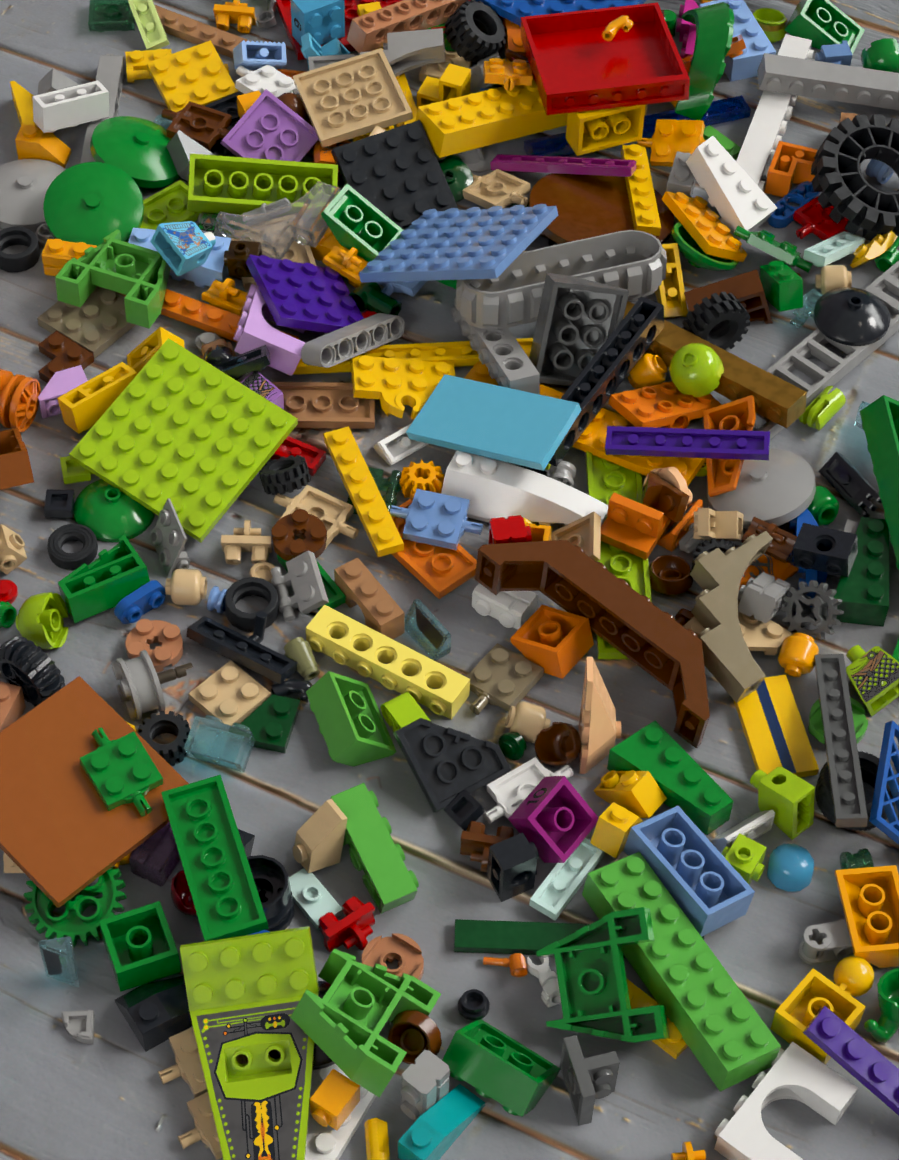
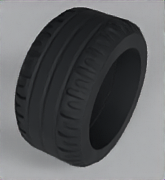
M858 751L862 780L875 789L880 758L873 756V754H868V752ZM826 762L819 774L815 797L821 813L831 823H835L828 764ZM887 783L886 789L890 799H892L893 796ZM872 802L866 803L867 827L843 828L850 831H866L875 828L876 826L869 821ZM883 808L881 817L886 820L887 816Z

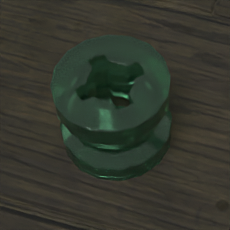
M866 848L859 849L857 853L852 854L848 851L840 855L841 870L874 867L872 856Z

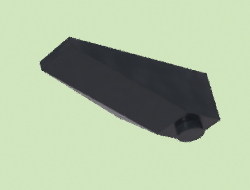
M184 975L143 984L115 999L116 1005L145 1052L165 1042L169 1037L193 1026Z

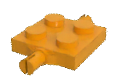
M490 58L489 61H484V83L504 85L507 91L508 88L510 91L513 90L514 85L532 86L533 75L530 64L527 61L515 59L511 62L508 58L507 61L506 58Z
M657 119L652 138H642L637 141V145L651 148V166L672 167L677 151L692 154L699 145L706 141L703 137L705 124L703 120Z

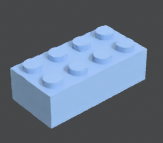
M718 0L699 4L700 8L724 2L730 5V9H733V37L741 34L746 48L742 50L743 54L737 57L730 58L729 55L725 57L724 63H726L724 72L730 82L757 77V70L763 54L776 55V50L745 1Z

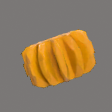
M421 459L418 464L411 461L409 467H403L401 478L399 479V486L404 498L410 497L413 501L416 489L441 494L444 474H442L441 466H434L433 461L424 463Z

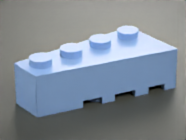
M133 227L128 243L157 251L150 242L156 230ZM215 236L216 243L203 265L181 276H177L170 269L169 275L177 281L182 279L192 281L195 286L201 288L205 286L210 287L214 280L224 282L229 275L228 266L224 265V252L229 250L231 238Z

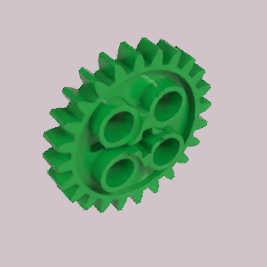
M111 867L99 877L95 885L87 886L79 892L81 895H77L75 901L70 899L62 906H65L66 910L60 917H52V912L57 906L48 899L33 881H27V886L33 890L24 893L25 899L31 902L25 905L24 908L27 913H33L28 918L31 924H37L35 929L39 934L46 931L45 938L49 942L56 937L59 946H62L66 939L69 940L72 948H75L77 939H81L84 945L88 946L89 936H93L99 941V931L101 930L99 920L114 916L115 912H124L125 910L123 905L118 903V901L127 899L125 892L118 891L126 887L124 880H117L122 875L119 868L113 869ZM99 894H103L102 898L93 897L98 896ZM97 906L94 915L90 917L83 916V912L87 907Z

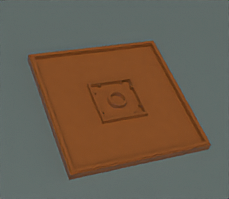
M78 676L0 732V848L59 908L166 826L170 821L161 792L189 783L103 698ZM102 727L110 741L117 740L134 731L163 777V784L150 790L144 796L152 808L148 815L145 811L146 816H141L134 803L122 804L108 811L80 764V757L95 751L99 747L91 735L95 729L98 732V728Z

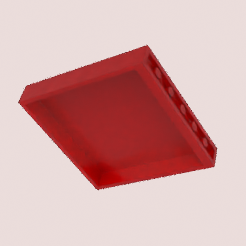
M658 2L521 17V40L546 115L689 100L690 78ZM622 15L629 16L628 19L633 21V26L628 32H624L620 28L611 41L603 39L602 33L610 22Z

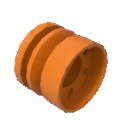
M0 369V423L4 428L13 429L18 427L20 432H25L30 427L39 407L38 396L41 393V388L37 379L25 377V375L21 374L14 376L11 371Z

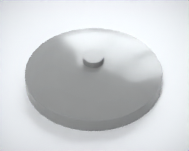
M21 159L1 165L0 228L24 227L34 232L37 231L41 224L46 223L43 210L46 191L52 181L66 169L56 163L41 159Z
M770 449L769 460H744L736 490L710 497L708 495L707 483V498L710 509L714 511H739L743 513V529L749 528L753 517L769 524L775 523L778 526L793 520L809 507L816 492L815 476L809 463L795 453L780 449Z

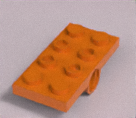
M672 381L611 394L608 402L611 407L635 427L683 429L688 427L690 420L703 417V411L722 405L713 398L712 394L702 397L684 395L676 388Z

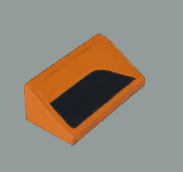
M698 499L689 504L684 512L682 521H672L657 544L671 552L674 551L679 545V540L689 531V526L694 523V511H698V508L703 507V500Z

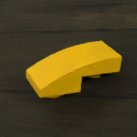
M891 230L883 235L878 234L867 245L861 244L854 251L853 255L855 257L850 266L856 268L880 256L892 246L898 236Z

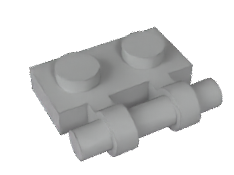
M306 551L286 562L288 573L283 575L281 567H274L270 570L272 575L271 583L278 593L279 611L283 613L285 621H291L296 618L294 609L299 607L300 612L308 614L329 602L313 552ZM292 585L295 595L290 597L287 587Z

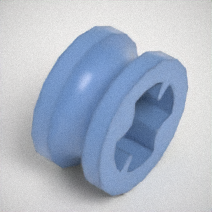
M217 586L211 589L207 601V609L209 611L216 609L218 613L223 614L226 609L225 595L228 589L220 591Z

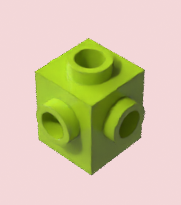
M739 833L731 848L726 846L721 854L750 885L752 880L757 882L764 871L765 865H763L767 847Z

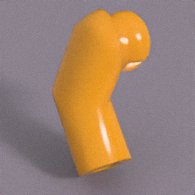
M626 15L613 20L602 33L603 39L611 41L620 28L624 32H628L633 26V21L628 19L629 16Z

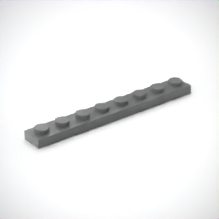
M844 654L815 655V672L836 828L867 827L868 817Z

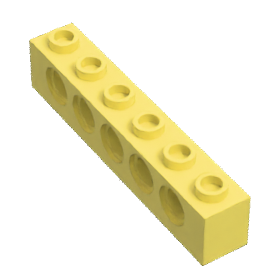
M326 605L320 609L306 626V641L310 643L312 650L322 652L333 658L338 664L347 665L356 670L360 675L376 680L389 690H395L401 694L409 692L416 702L428 707L437 715H443L452 720L469 697V678Z

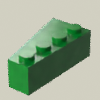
M656 721L651 722L610 749L607 765L609 771H649L667 798L663 803L670 808L679 806L704 834L708 835L729 821L733 800Z

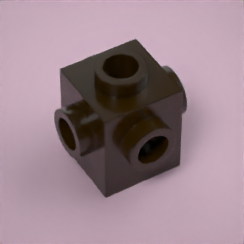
M231 240L229 250L224 252V265L228 266L230 276L253 277L246 261L249 254L263 255L261 242Z

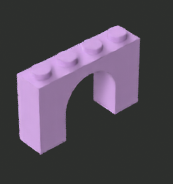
M251 284L237 324L238 328L233 337V340L237 341L234 351L243 354L266 345L270 352L271 364L268 366L292 376L301 359V350L306 342L278 331L266 321H274L257 284ZM291 328L300 333H304L305 331L304 329Z

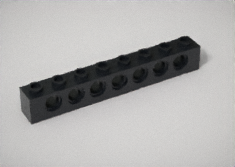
M640 297L561 397L562 400L579 403L581 412L549 461V464L557 467L608 401L610 395L615 392L665 327L664 305Z

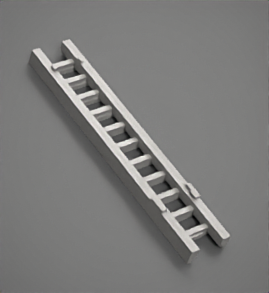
M899 261L864 289L881 299L887 306L890 314L893 315L890 318V325L884 337L869 345L849 346L829 339L817 328L766 370L806 391V407L827 386H834L899 330V301L886 294L890 291L899 297ZM829 342L846 353L847 356L842 359L825 348L824 345ZM813 355L830 366L831 369L826 372L807 359ZM797 368L816 382L810 386L792 374V372ZM755 412L757 416L768 422L758 431H770V440L784 429L783 426Z

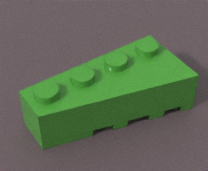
M362 783L331 796L330 799L336 803L348 818L343 846L349 845L350 860L354 868L358 871H364L365 875L362 876L363 883L379 912L382 914L413 900L419 887L418 880L412 870H407L403 862L405 860L404 852L398 843L394 844L390 835L392 833L391 826L386 817H381L377 809L379 804L372 790L368 791L365 783Z

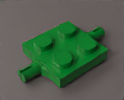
M738 225L733 234L745 240L746 243L809 273L813 266V263L800 257L801 253L796 251L797 246L787 241L780 243L774 240L775 235L766 230L750 232Z
M102 727L98 728V732L95 729L91 735L99 747L95 751L80 757V764L108 811L122 804L134 803L141 816H146L145 811L148 815L152 808L144 796L150 790L163 784V777L134 731L117 740L110 741Z

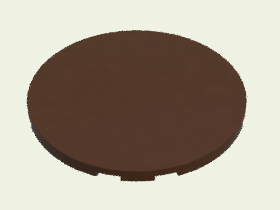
M551 173L540 179L531 190L528 202L529 207L537 204L557 206L558 216L542 232L557 244L618 231L634 230L625 176ZM654 189L661 224L660 235L655 237L663 244L671 236L674 215L662 201L663 196Z

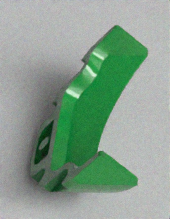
M720 2L691 9L682 15L683 20L696 24V40L688 72L690 78L689 100L677 102L675 107V113L694 120H701L714 99L713 91L724 73L726 67L724 60L731 48L734 31V13L727 3Z

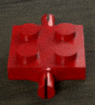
M818 197L794 211L793 219L803 226L796 230V235L800 239L813 233L824 241L841 232H848L844 229L848 219L844 218L838 224L835 223L828 216L834 206L823 209L817 200Z

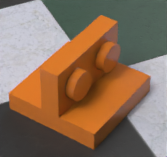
M613 493L609 499L607 518L601 526V541L647 560L669 525L670 518L661 511Z

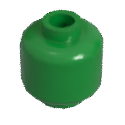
M816 486L814 499L807 509L811 512L818 526H824L835 520L840 506L838 500L827 488Z

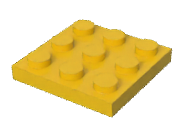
M211 40L147 62V69L168 109L174 112L182 110L189 101L205 106L239 92L235 88V84Z

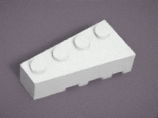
M714 136L699 145L686 161L700 188L706 190L709 196L707 200L711 207L715 206L721 216L720 221L730 229L731 235L737 240H742V238L733 235L738 225L753 232L765 223L777 209L776 205Z

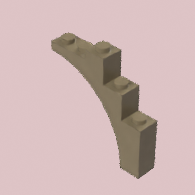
M767 531L758 536L754 534L749 536L742 543V546L737 549L731 547L725 553L719 548L710 553L704 551L694 560L695 566L690 573L692 578L704 590L695 598L696 604L691 611L705 628L698 635V638L702 640L704 666L736 703L757 690L766 676L752 657L743 638L738 619L737 598L740 581L744 572L766 552L773 540Z

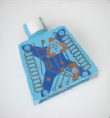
M185 221L159 224L150 242L177 276H181L206 262L216 243V239L212 232L203 233L195 222Z

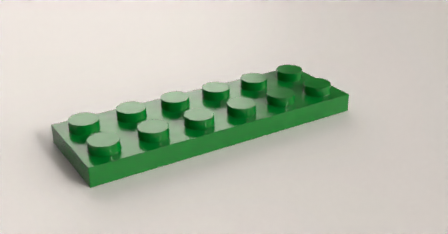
M221 775L161 792L204 940L212 941L246 936L269 929Z

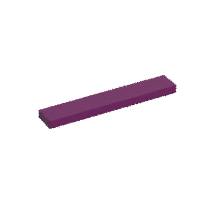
M497 154L490 162L491 170L499 169L501 171L631 177L636 170L635 160Z

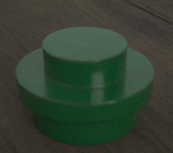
M504 733L498 741L499 747L506 758L516 761L523 757L527 746L524 738L519 733Z

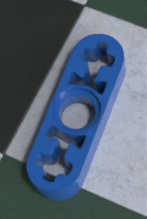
M802 182L775 203L777 209L767 219L768 224L774 228H785L794 221V211L818 197L820 192H814L812 182ZM788 203H797L800 206L793 207L790 206Z

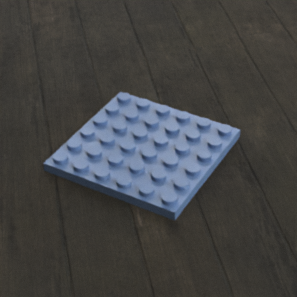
M537 204L533 207L515 205L511 208L493 206L489 209L472 207L467 210H458V208H450L445 211H437L436 209L426 210L422 213L423 215L412 222V225L401 232L399 239L391 241L390 245L379 252L374 260L367 263V266L359 272L361 283L497 279L558 216L557 206Z

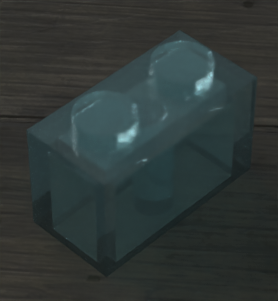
M206 715L205 718L195 716L184 750L190 758L244 773L255 738L252 732L249 731L250 728L239 723H233L232 726L223 724L221 719L211 715Z

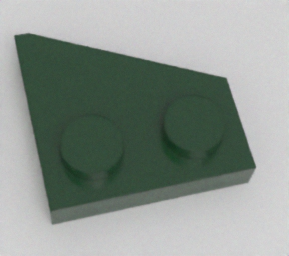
M272 694L231 732L230 742L285 753L301 707L300 700Z

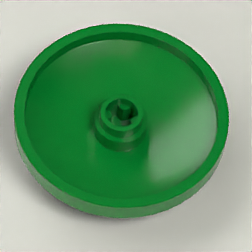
M119 116L102 121L94 129L90 141V150L94 160L122 169L132 177L138 187H164L176 182L180 178L166 147L172 138L167 137V131L164 127L142 118Z
M85 162L61 172L48 187L43 204L46 225L54 239L75 243L84 242L96 246L104 242L103 238L117 229L121 232V241L128 243L133 227L140 228L144 216L143 198L136 182L122 169L102 162Z

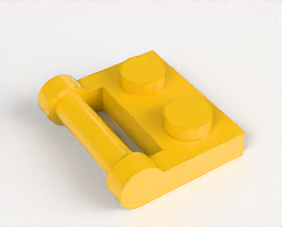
M171 49L125 52L127 82L133 83L135 80L152 79L147 69V62L172 54Z

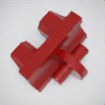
M353 896L342 905V911L346 917L340 921L332 912H328L319 918L318 923L324 936V946L329 953L341 945H344L346 949L356 945L358 949L364 950L368 944L366 937L373 933L370 926L375 924L373 916L375 907L370 901L364 905L357 897Z

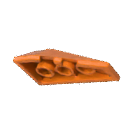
M750 395L703 411L704 429L752 431L756 420L754 397ZM706 458L708 495L710 497L736 490L744 459Z

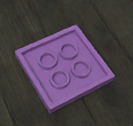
M265 89L223 138L221 144L237 157L301 162L319 139L313 126Z

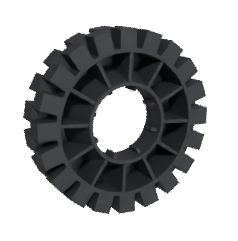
M866 114L855 115L852 121L847 118L832 129L814 157L815 161L812 164L811 175H815L811 182L814 192H822L817 200L823 209L834 206L828 216L835 223L838 224L842 219L847 218L848 222L844 229L855 235L859 228L862 227V238L870 241L878 234L883 235L891 230L899 236V189L896 192L889 193L872 187L862 176L859 165L865 159L879 160L889 165L899 178V120L892 118L886 126L885 115L873 114L870 120H868Z

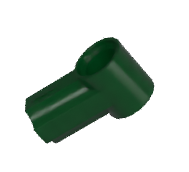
M363 282L349 294V296L352 295L360 311L368 309L376 313L398 315L401 311L402 303L383 293L376 282Z

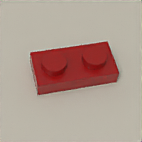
M288 436L270 458L278 460L280 457L285 456L286 458L290 455L294 457L297 455L303 456L306 460L309 474L314 476L326 459V451Z

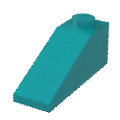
M461 1084L457 1085L424 1112L399 1139L398 1159L439 1160L484 1108L485 1102Z

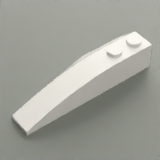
M458 450L446 469L441 494L469 499L470 506L467 517L490 523L491 518L504 517L507 519L508 516L521 515L523 518L530 520V522H539V525L550 526V524L564 523V526L595 512L601 517L602 526L608 513V505L560 481L507 462Z

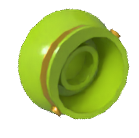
M760 8L753 12V16L770 43H776L785 37L787 32L784 29L787 18L782 12L773 8Z

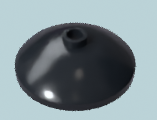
M843 287L830 290L817 300L814 307L813 318L817 328L829 339L844 345L865 346L875 343L884 337L890 325V312L884 302L874 294L860 288Z

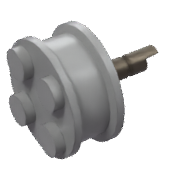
M146 650L140 651V656L126 661L118 658L115 663L111 664L116 680L120 679V685L116 686L121 702L127 701L125 702L128 716L130 719L135 718L136 720L141 719L143 713L155 709L164 711L165 701L160 684L187 676L186 670L193 668L190 662L174 669L156 673Z

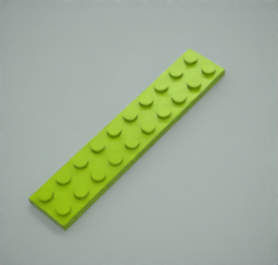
M588 451L585 452L589 496L609 505V499L612 494L617 493L641 503L643 494L641 474L594 456ZM601 541L600 560L597 562L602 563L609 572L617 578L625 580L633 590L640 595H645L652 602L648 559L645 560ZM597 635L598 659H629Z

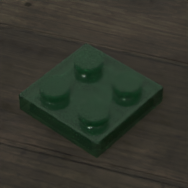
M90 0L89 31H135V18L128 0Z

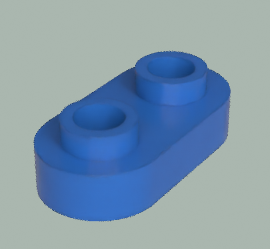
M157 580L146 583L124 597L116 605L114 615L123 624L137 622L141 616L154 608L160 607L164 603L166 596L165 588Z

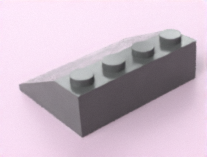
M546 273L529 357L540 374V383L571 386L623 320L629 290L573 276Z

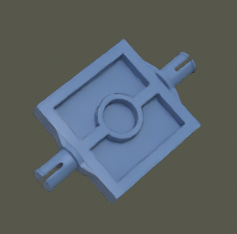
M416 489L413 501L408 508L392 505L390 509L391 517L405 519L406 524L403 530V539L457 550L459 539L465 532L481 535L483 529L482 523L467 521L470 500Z

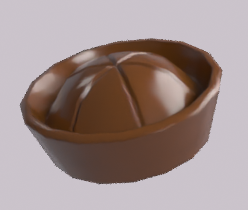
M675 555L657 557L649 566L650 587L659 593L667 595H678L686 592L693 584V578L690 575V565L686 560Z
M406 1010L398 1013L391 1022L388 1041L407 1052L402 1062L415 1064V1059L424 1050H429L434 1055L439 1053L442 1044L441 1032L428 1015L415 1010Z

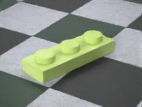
M128 0L146 49L156 50L170 45L153 0Z

